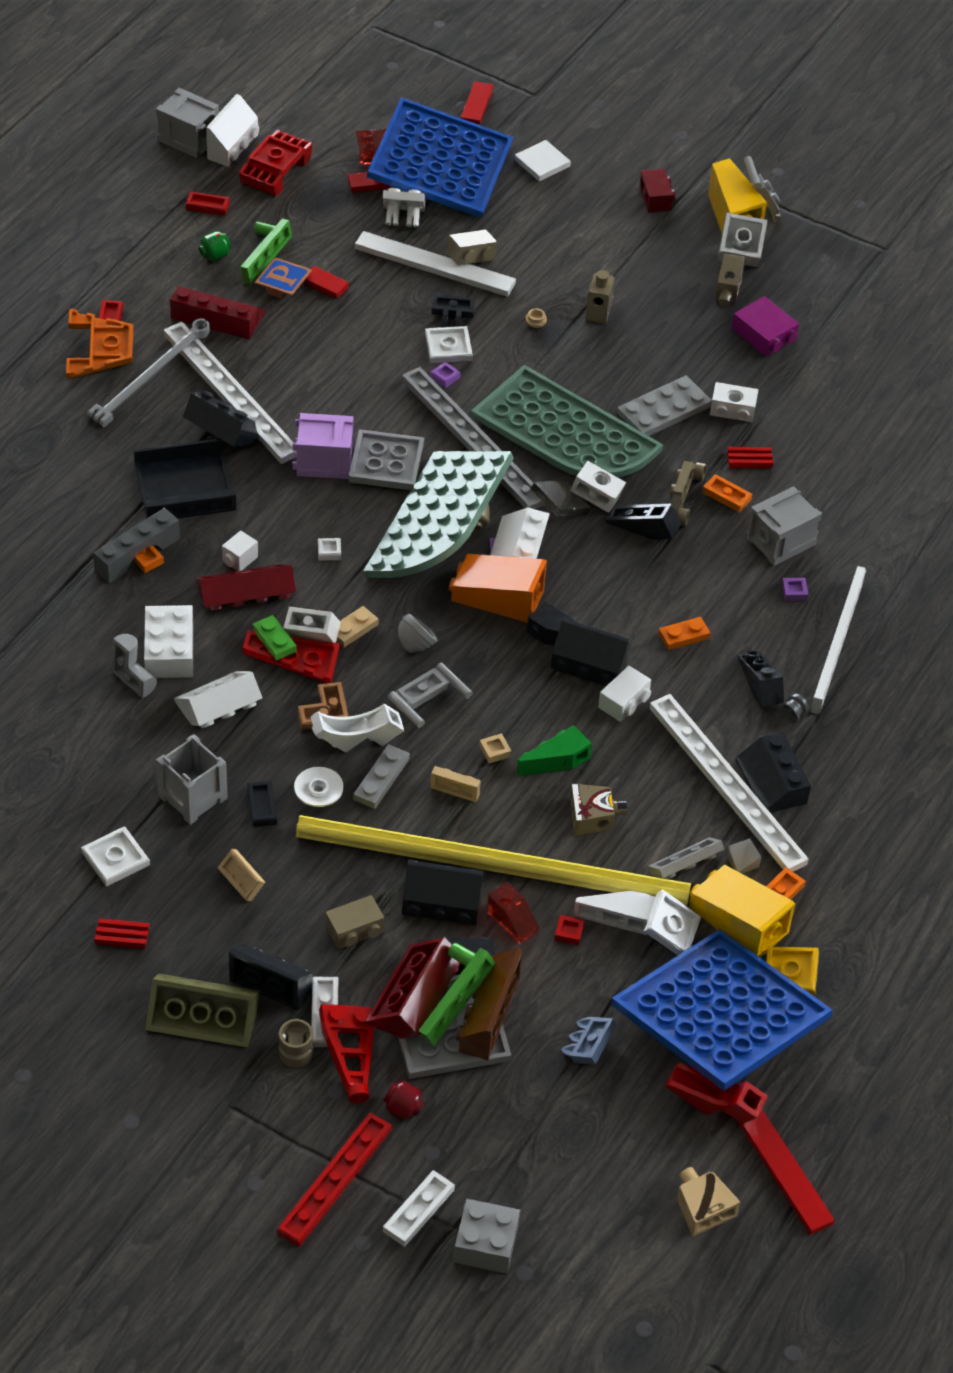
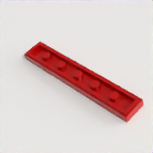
M763 1109L758 1118L744 1124L737 1121L809 1234L812 1235L834 1225V1218Z
M370 1112L277 1228V1234L300 1247L391 1132L392 1125Z

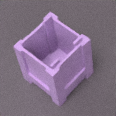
M300 413V419H295V427H299L298 438H295V443H293V451H297V462H293V469L297 470V476L349 479L353 453L354 416Z

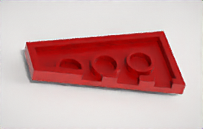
M247 630L243 654L324 683H332L340 651L339 643L290 636L297 645V652L276 661L255 632Z

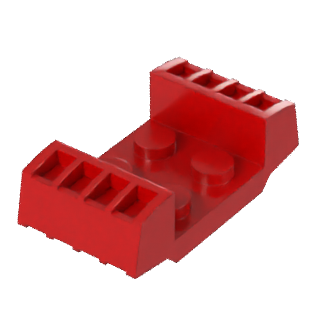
M280 130L275 131L272 135H268L248 157L247 162L239 171L240 183L276 197L283 191V177L295 163L302 166L307 164L311 158L313 143Z

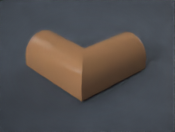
M341 682L319 684L318 693L321 703L298 706V719L301 731L312 730L311 716L317 711L329 716L349 717Z

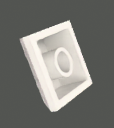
M727 213L717 260L722 261L724 253L745 257L744 265L758 267L767 220Z

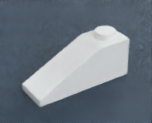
M635 891L577 897L574 916L647 935L644 929L656 897Z

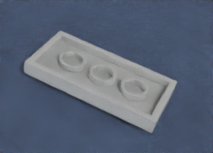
M685 375L617 407V414L628 425L647 436H651L710 408L712 400Z

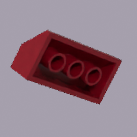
M177 286L170 298L171 319L193 324L197 319H205V322H209V327L212 330L246 339L251 338L265 313V309L180 286Z
M286 563L195 578L202 606L208 607L209 611L223 609L222 604L231 603L232 607L246 605L245 601L253 599L254 603L266 602L268 597L277 596V599L290 598V593L296 592L292 565Z
M445 937L410 944L365 1022L372 1027L401 1039L419 1036L421 1034L419 1029L436 1008L441 996L447 991L450 980L459 970L458 966L460 963L448 956L449 948L452 946Z

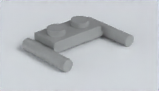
M750 156L745 157L744 163L754 189H757L766 200L773 221L779 222L781 220V212L778 204L781 202L776 192L772 194L773 188L769 180L764 181L761 174H757L752 158Z
M439 663L436 668L431 669L396 692H390L388 699L420 728L424 725L425 721L414 709L447 690L449 684L457 689L466 699L470 698L473 692L443 663Z

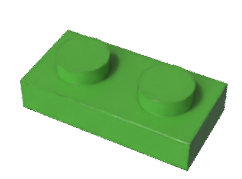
M274 615L253 623V631L276 661L297 652V645Z

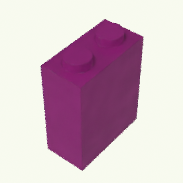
M765 296L734 313L732 330L765 356L779 351L789 343H793L798 337L799 323Z

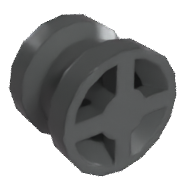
M792 694L786 702L779 706L780 715L789 723H796L800 716L806 714L809 710L807 701L799 694Z

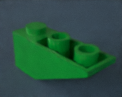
M573 725L566 730H561L552 739L543 741L532 751L523 753L518 758L516 774L524 776L572 770L590 759L592 743Z

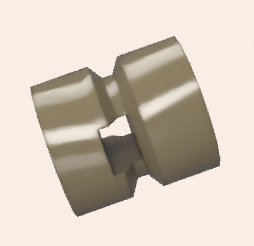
M288 1020L279 1030L280 1059L285 1065L294 1068L303 1067L308 1064L313 1056L312 1027L304 1020Z

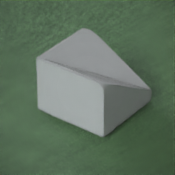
M750 839L728 846L726 858L734 870L743 874L759 868L761 856Z

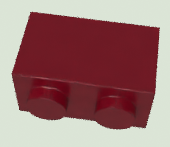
M665 169L641 170L639 187L647 212L671 211L672 202H675L676 197L675 191L671 189V179L667 177Z

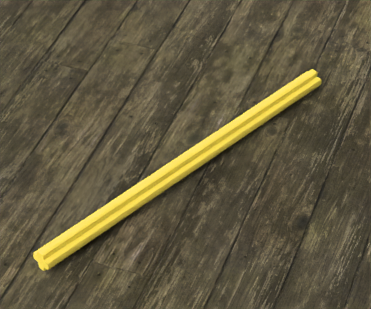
M302 815L299 816L296 828V837L606 892L635 891L656 897L659 891L664 890L682 904L688 905L691 883Z

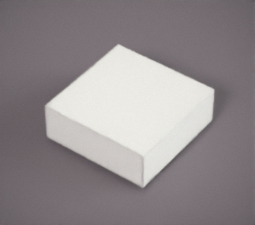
M340 538L318 539L319 561L341 560Z

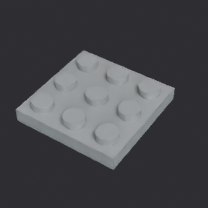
M359 429L349 472V482L411 490L417 481L424 447V437Z

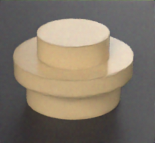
M531 309L526 315V323L531 327L539 328L547 322V317L541 309Z

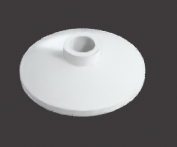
M312 767L304 770L297 776L294 790L298 799L304 804L313 807H325L335 803L341 797L343 781L335 771L329 768Z

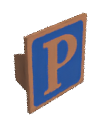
M275 257L255 281V284L264 286L269 295L282 298L284 293L292 296L311 273L312 269Z

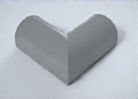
M130 634L118 635L113 638L112 672L140 697L144 698L155 689L157 680L137 663V639Z

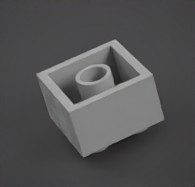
M466 1199L455 1244L454 1263L508 1274L519 1225L520 1210Z

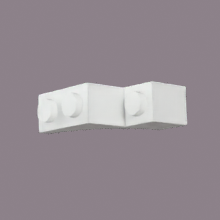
M386 704L367 713L350 717L329 716L319 711L311 716L314 734L319 739L326 740L334 748L337 747L344 752H348L366 738L384 746L404 732L399 713Z

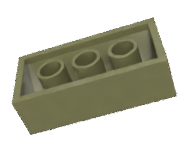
M158 974L152 979L145 1030L248 1047L257 1015L260 991Z

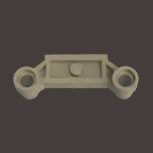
M684 461L682 469L677 470L676 485L672 484L670 497L672 498V506L681 523L680 526L686 527L688 525L690 509L682 507L692 479L704 480L706 474L705 463L697 462L693 464V462Z

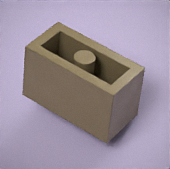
M487 230L449 235L447 254L457 265L495 260L497 241Z
M370 895L326 911L325 927L337 949L345 946H352L367 938L377 937L383 933L384 916L373 896Z

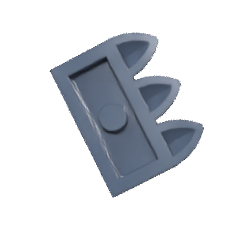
M586 1017L578 1020L576 1023L583 1030L570 1034L569 1037L575 1044L567 1045L561 1050L565 1055L572 1058L574 1063L596 1065L617 1026L613 1018Z

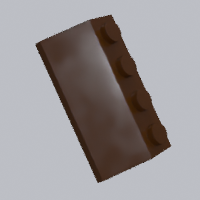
M515 948L491 956L496 964L472 995L474 1003L467 1006L464 1020H467L465 1026L460 1025L456 1040L460 1041L459 1052L489 1061L520 980L523 949Z

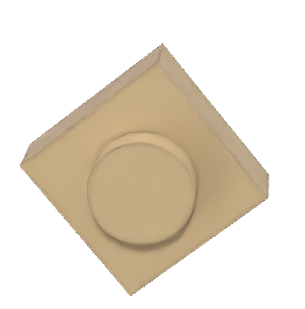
M502 733L480 740L479 746L488 763L511 757V749Z

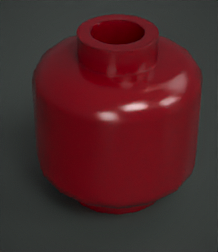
M403 1080L397 1082V1084L392 1082L383 1099L386 1102V1110L403 1120L409 1119L412 1114L417 1116L424 1104L420 1100L422 1096L421 1090Z

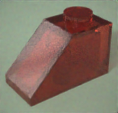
M508 881L488 894L487 912L519 943H522L539 931V926L525 898Z

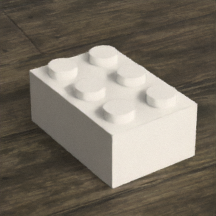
M192 605L145 606L144 662L145 670L154 678L193 677Z

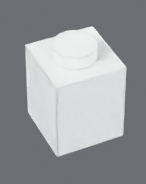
M239 531L222 545L223 562L237 571L243 570L258 557V541Z

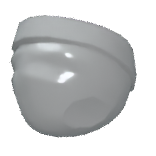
M406 614L402 617L403 619L398 626V637L405 651L409 653L422 652L438 641L433 631L413 615Z

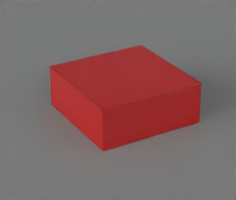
M560 915L554 940L579 946L585 920Z

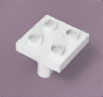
M389 188L388 191L383 190L384 209H387L385 224L391 226L393 217V226H398L399 210H408L406 226L412 227V219H414L413 227H419L420 211L425 212V194L419 190H409V192H400V189Z

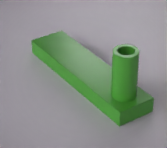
M281 219L276 226L262 222L255 224V234L266 236V238L240 266L244 284L251 285L292 238L289 220Z
M458 943L452 944L449 948L448 956L466 967L419 1029L421 1035L431 1045L435 1046L496 964L490 954L484 949L480 948L475 954Z

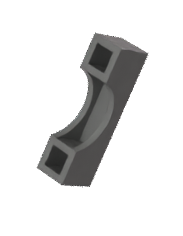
M163 508L93 552L95 572L109 584L128 572L132 560L146 547L157 545L163 550L180 539L179 520Z

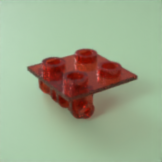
M387 128L356 131L360 163H372Z

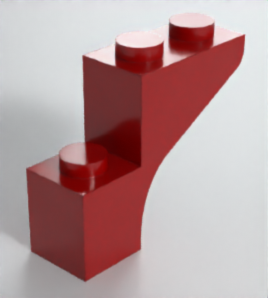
M681 1063L675 1065L665 1085L666 1088L704 1114L709 1115L723 1110L742 1124L758 1118L768 1097L747 1081L733 1084L723 1091L696 1069Z

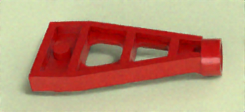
M322 1004L319 1008L322 1034L344 1088L348 1092V1099L352 1103L365 1102L370 1097L368 1077L374 1027L368 1025L365 1021L371 1012V1007ZM338 1033L358 1034L360 1037L359 1048H344L339 1040ZM344 1058L360 1059V1071H348Z

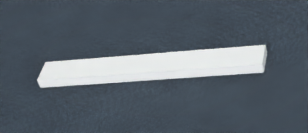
M365 231L362 232L355 243V249L506 297H508L516 283L515 278L470 264L457 265L451 258Z
M857 567L813 698L811 713L819 715L864 582L866 573L864 567Z

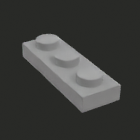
M388 744L355 791L354 800L376 809L409 761L410 753Z
M709 837L649 865L648 868L651 875L669 879L676 875L675 872L682 869H691L701 860H709L716 857V853L724 850L722 840Z

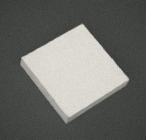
M547 140L515 154L514 158L518 164L538 181L548 178L571 165V161Z
M467 326L425 329L430 363L473 361Z
M125 826L81 847L82 854L106 887L150 865L149 858Z
M661 890L656 895L644 932L675 954L680 955L691 948L701 916L664 890Z

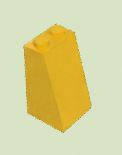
M729 158L713 163L708 196L721 233H723L727 213L764 219L767 205L766 200L754 189L753 185Z
M726 865L722 866L718 871H712L701 885H695L690 891V909L700 915L715 929H721L758 957L763 956L767 952L768 947H773L789 933L795 903Z

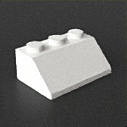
M238 94L231 99L206 127L207 159L229 167L234 160H237L239 154L248 147L252 139L258 136V117Z
M525 508L502 516L490 556L537 559L549 513Z
M236 671L174 698V700L191 725L205 728L214 724V719L222 717V719L235 715V710L241 707L243 710L257 705L255 701L262 699V695L253 672Z

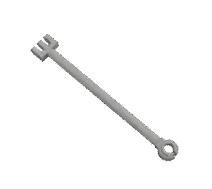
M205 319L195 320L190 332L104 407L96 403L88 410L87 417L93 418V421L99 423L102 427L107 426L114 420L111 412L194 339L208 336L210 332L209 322H205Z

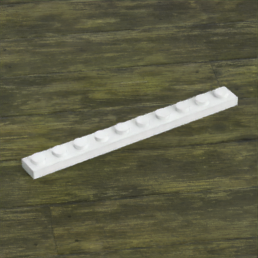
M183 322L164 329V336L174 346L190 330ZM194 339L179 352L223 401L228 402L232 409L247 413L248 418L255 421L259 440L281 464L297 457V451H293L294 442L199 339Z
M668 694L651 702L650 710L784 870L787 867L794 872L806 866L809 860L672 695Z

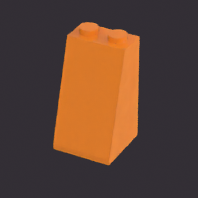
M467 554L464 561L458 564L456 578H452L450 581L451 601L528 623V616L536 610L544 592L547 560Z

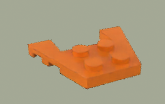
M69 309V329H91L90 358H67V379L133 362V324L110 318L103 320L96 318L95 314L87 313L84 315L78 313L75 309Z

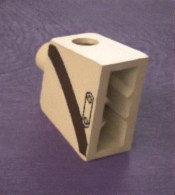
M693 1167L686 1168L680 1173L679 1177L684 1184L679 1187L677 1200L692 1236L738 1215L740 1201L715 1173L708 1172L699 1177Z

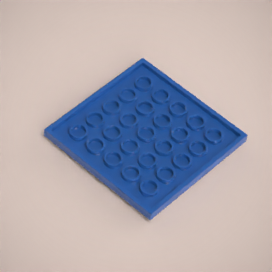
M400 98L366 177L409 192V190H419L425 194L426 199L482 218L512 144L513 137Z
M721 929L614 996L611 1003L615 1009L723 1091L832 1017L831 1008Z

